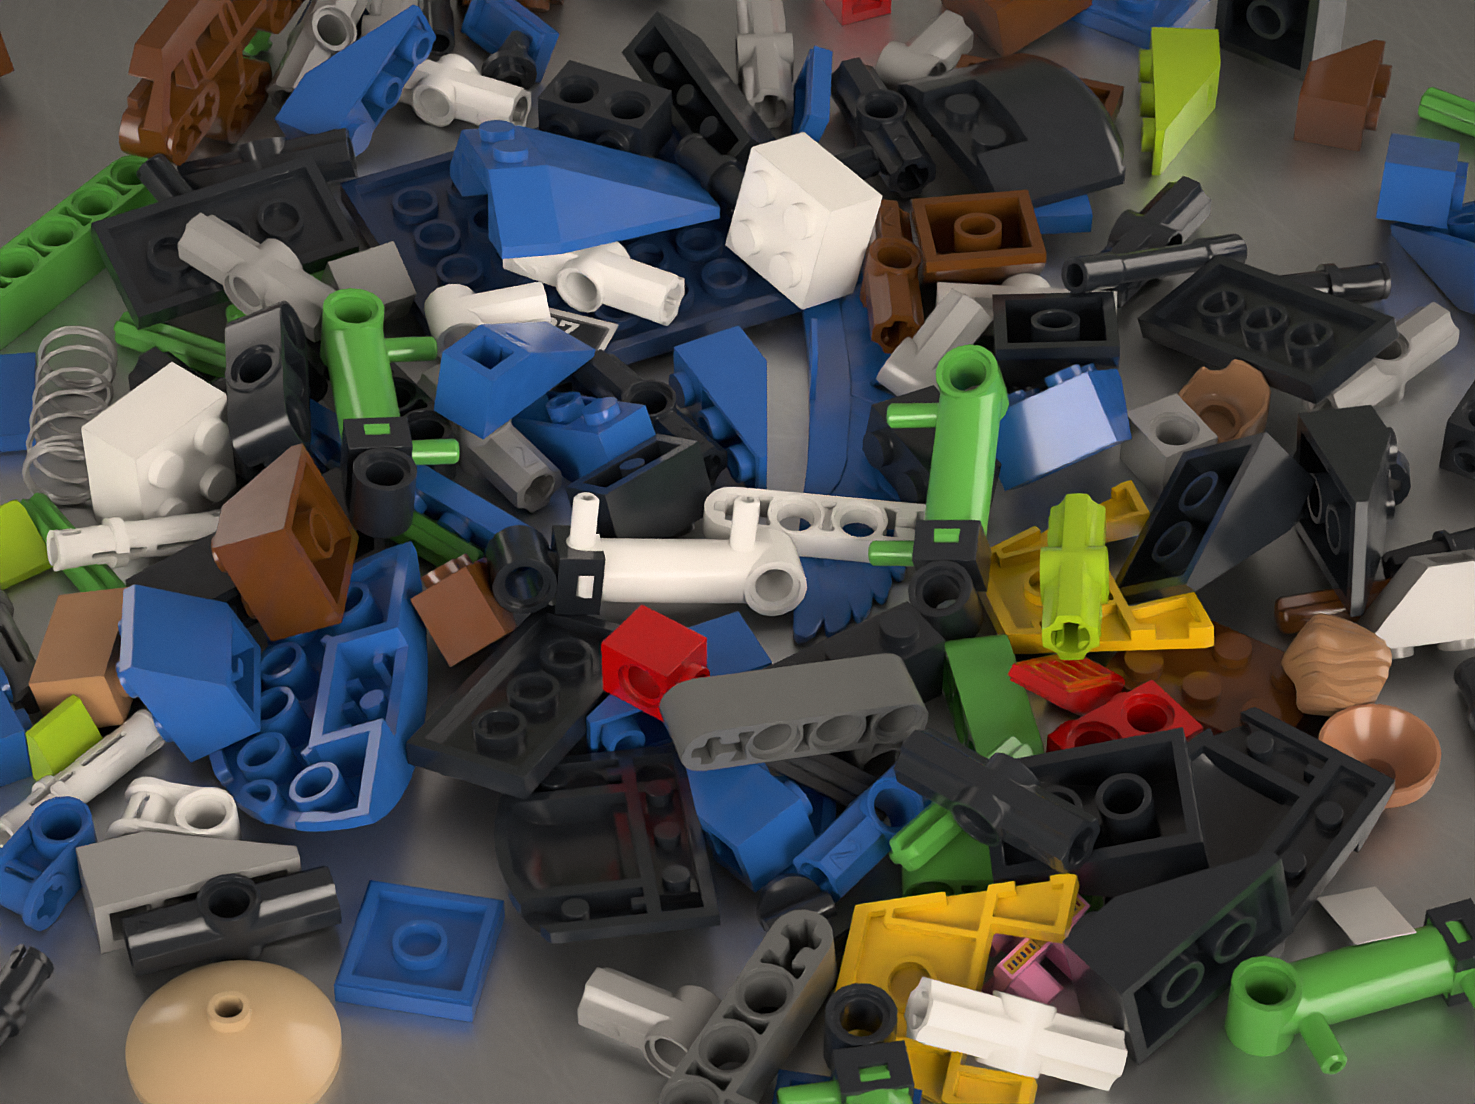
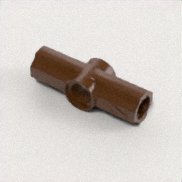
M881 200L862 263L863 281L859 296L862 304L868 311L871 341L878 343L882 347L883 353L892 354L905 338L910 337L912 339L925 323L918 280L922 254L920 249L913 243L909 213L903 211L899 207L898 202L894 200Z

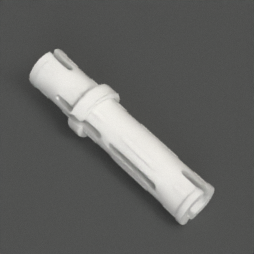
M222 509L140 521L123 522L120 517L103 519L101 525L77 529L49 530L47 534L49 563L53 566L54 571L95 564H107L112 569L126 567L131 560L169 556L195 543L197 540L214 533L217 530Z
M145 709L138 710L122 726L91 747L62 772L60 771L55 776H44L32 786V793L24 801L0 817V847L2 848L29 819L35 808L44 801L55 797L70 796L80 799L86 804L132 770L144 758L163 747L167 742L156 729L152 713Z

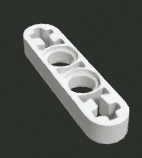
M723 487L713 491L706 498L703 513V532L707 539L730 540L732 521L725 520L726 516L733 515L735 499L740 495L747 494L756 497L760 502L757 529L772 528L781 530L789 535L796 546L798 556L870 563L868 548L872 541L914 540L916 521L924 520L926 505L744 487ZM759 517L767 518L766 525L759 524ZM787 517H799L808 521L811 526L803 531H791L782 527L779 522ZM850 523H862L871 527L874 533L866 537H855L844 532L842 528ZM887 529H894V537L886 536Z

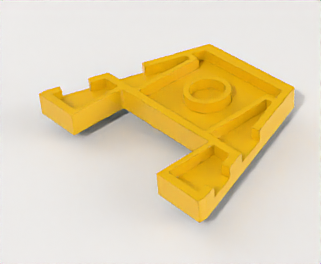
M1132 480L1112 487L1111 498L1099 504L1105 506L1106 509L1105 543L1139 535L1150 516V512ZM1036 526L990 547L992 556L987 592H977L997 634H1006L1008 636L1014 654L1055 653L1051 649L1043 647L1041 630L1043 605L1040 595L1041 547H1048L1047 533L1049 529L1040 532V529ZM1109 571L1108 604H1102L1100 646L1091 649L1089 652L1194 649L1214 646V625L1195 592L1129 606Z
M1068 873L1051 875L1050 881L1016 886L1014 881L988 885L987 891L946 896L944 891L855 905L835 992L841 987L853 983H869L882 988L892 997L897 1007L896 1041L905 1040L915 1084L914 1088L922 1089L923 1098L934 1104H1034L1037 1090L1035 1078L1016 1073L965 1065L968 1055L966 1053L951 1052L906 1037L907 1023L904 1014L910 992L916 989L922 977L981 992L993 936L996 933L1063 944L1062 941L1070 933L1080 886L1077 875ZM865 1030L848 1032L855 1036H868L872 1034Z

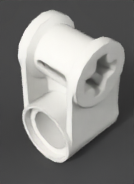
M140 777L130 783L125 792L127 806L121 818L113 821L108 827L104 837L105 840L141 831L243 841L236 804L233 797L227 791L216 787H196L171 783L155 777ZM147 796L150 797L148 801L144 800Z

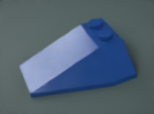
M491 120L481 123L479 129L461 130L450 163V178L462 196L488 194V238L502 259L564 254L720 218L719 205L701 187L699 180L680 165L532 128L515 126L508 121Z

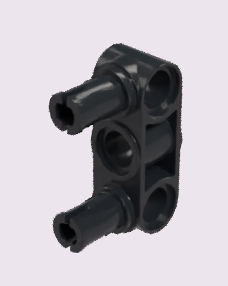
M281 301L228 322L225 326V378L227 383L228 428L234 448L241 460L250 467L262 463L267 468L291 446L303 443L321 475L330 471L310 448L312 437L310 399L317 403L320 402L328 391V383L308 361L306 335L294 308L287 301Z

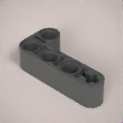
M884 653L695 678L683 681L672 687L664 694L660 701V713L680 760L687 769L693 771H708L844 751L850 764L880 778L898 761L901 745L915 729L919 731L925 730L928 721V711L902 658L895 654Z
M806 909L793 910L782 915L771 926L661 1090L657 1104H758L779 1069H781L834 988L838 978L833 930L826 918L817 912ZM764 1007L779 1008V1010L769 1014L756 1013V1011ZM728 1062L743 1064L734 1070L718 1069L721 1065Z

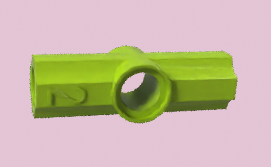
M1074 493L1066 494L1061 503L1051 507L1049 532L1047 533L1048 547H1041L1040 595L1043 605L1042 643L1044 648L1054 651L1060 660H1082L1087 652L1100 646L1102 604H1108L1109 559L1108 548L1105 546L1106 509L1105 506L1094 502L1089 494Z

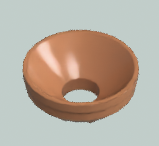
M1362 704L1348 707L1329 718L1319 733L1318 740L1395 780V789L1384 809L1405 806L1419 800L1430 790L1439 771L1441 749L1433 730L1423 720L1397 707L1382 704Z

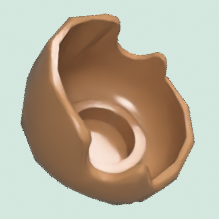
M1234 359L1226 368L1217 371L1201 367L1189 380L1188 384L1184 385L1178 392L1183 401L1218 436L1217 444L1260 434L1266 428L1271 403V389L1263 373L1242 360Z

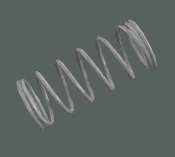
M64 326L51 331L44 337L38 350L39 365L35 373L36 387L32 395L33 410L29 418L30 432L26 440L27 455L23 463L22 473L24 483L33 494L43 493L55 504L74 505L90 500V489L75 496H59L48 493L38 487L32 480L30 466L33 463L37 469L48 477L62 482L80 483L89 480L88 476L65 478L53 474L40 465L36 458L49 452L64 459H86L84 446L70 442H52L64 439L83 442L82 433L67 432L55 427L49 421L68 416L84 418L90 421L93 419V417L89 416L90 414L101 412L103 409L106 410L114 397L111 383L116 376L118 357L114 344L98 330L85 326ZM67 334H82L93 337L104 344L110 353V357L95 347L84 345L63 346L49 352L46 356L45 351L47 346L56 338ZM81 349L92 351L102 356L109 364V367L102 374L92 369L81 367L60 368L54 371L47 362L53 356L64 351ZM78 371L89 373L95 377L87 380H74L63 377L60 374ZM42 372L46 375L43 379L41 378ZM48 380H51L57 386L66 390L56 391L47 395L43 385ZM107 388L108 395L105 402L92 392ZM39 394L43 397L40 401L38 400ZM79 394L96 400L100 406L86 411L71 410L58 405L52 399L59 395ZM48 402L54 408L63 411V413H54L44 417L40 408ZM36 416L40 419L37 424L35 422ZM45 424L51 430L63 435L51 436L42 440L37 431ZM35 438L37 444L33 447L32 442ZM58 451H70L80 454V456L66 455Z

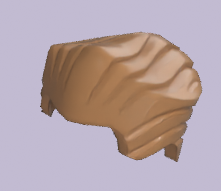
M1317 613L1310 618L1290 643L1283 655L1281 665L1295 685L1298 709L1305 714L1332 717L1335 713L1348 707L1374 704L1389 676L1388 671L1392 665V653L1390 647L1386 645V641L1370 630L1338 616Z

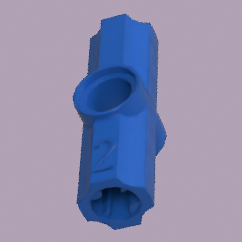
M897 762L869 788L848 804L844 812L792 861L797 868L798 874L809 877L819 886L821 891L827 890L834 904L892 850L889 844L890 839L933 802L897 782L893 769ZM874 806L886 813L891 826H887L880 821L875 813Z

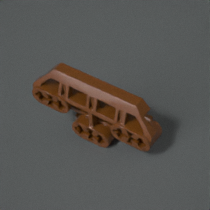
M169 0L134 46L128 75L142 79L127 97L128 108L123 113L119 130L121 150L126 154L147 159L157 154H164L172 165L179 166L188 159L203 137L230 144L239 141L267 102L269 94L266 90L272 80V69L268 62L250 58L251 56L244 55L242 52L258 30L279 34L305 0Z

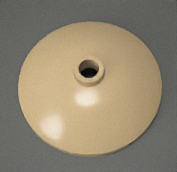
M233 960L212 963L185 972L154 992L139 1009L131 1023L126 1040L125 1059L130 1083L142 1104H315L328 1090L338 1071L342 1053V1038L339 1019L333 1005L322 990L312 981L280 965L253 960Z

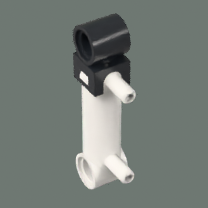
M583 492L577 494L573 499L571 525H552L550 548L548 541L541 532L533 527L516 525L497 532L489 541L486 549V559L494 598L501 607L509 612L518 614L534 613L546 607L552 600L555 615H600L601 602L748 603L749 607L759 614L776 616L785 614L800 604L804 599L807 583L796 546L790 536L777 529H757L760 502L756 497L747 494L738 496L734 501L730 540L600 538L597 527L599 499L592 493ZM519 567H531L523 572H511ZM778 569L771 574L762 575V573L768 570Z

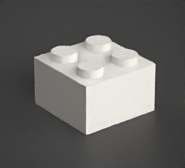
M805 132L752 147L725 245L800 309L803 310L854 293L882 195Z
M173 362L81 427L94 518L99 523H102L103 519L120 517L123 522L189 513H202L215 502L225 498L237 486L232 440L228 428L226 393Z

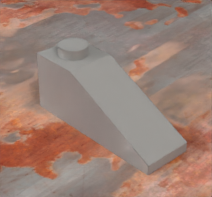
M141 831L75 848L82 891L101 954L126 948L121 928V917L195 899L200 888L214 877L224 874H237L257 883L301 871L297 847L279 844Z

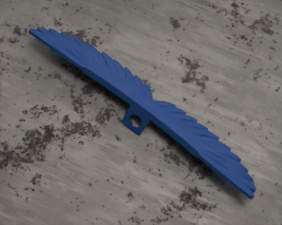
M861 266L854 293L801 311L808 365L809 409L808 458L803 493L901 502L896 490L878 469L869 464L862 450L863 437L866 434L871 406L895 396L875 388V386L881 385L876 380V377L891 354L883 353L882 347L878 343L871 341L868 311L859 297L863 281ZM800 518L799 531L808 529L811 524ZM850 523L842 528L844 532L855 537H866L874 533L871 527L862 523ZM887 529L886 536L894 537V529ZM799 556L806 577L807 590L804 599L794 609V640L798 644L808 642L816 636L822 625H824L827 638L838 634L848 627L851 614L857 624L865 621L871 612L873 598L881 605L886 603L892 586L891 577L899 583L903 581L907 566H873L867 562Z

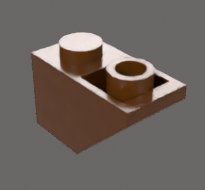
M1374 39L1309 62L1299 94L1293 140L1360 152L1366 130L1377 131L1383 98H1386L1388 93L1392 65L1383 64L1386 41Z
M465 553L456 559L448 561L423 576L421 580L426 590L410 599L450 667L517 628L513 613L501 607L494 598L486 557L472 563L468 554Z

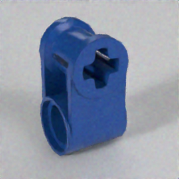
M70 796L46 800L35 808L29 819L0 848V905L21 915L25 925L34 930L42 931L50 927L60 916L67 903L82 888L75 848L97 843L92 814L88 805L80 799Z

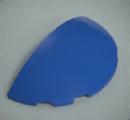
M411 541L378 552L353 565L342 623L273 642L265 633L268 646L261 653V731L209 754L213 772L222 786L227 788L236 806L249 816L265 824L297 829V831H334L373 824L388 815L401 800L415 769L414 765L408 764L406 742L425 723L428 697L427 628L410 600L423 592L417 551Z

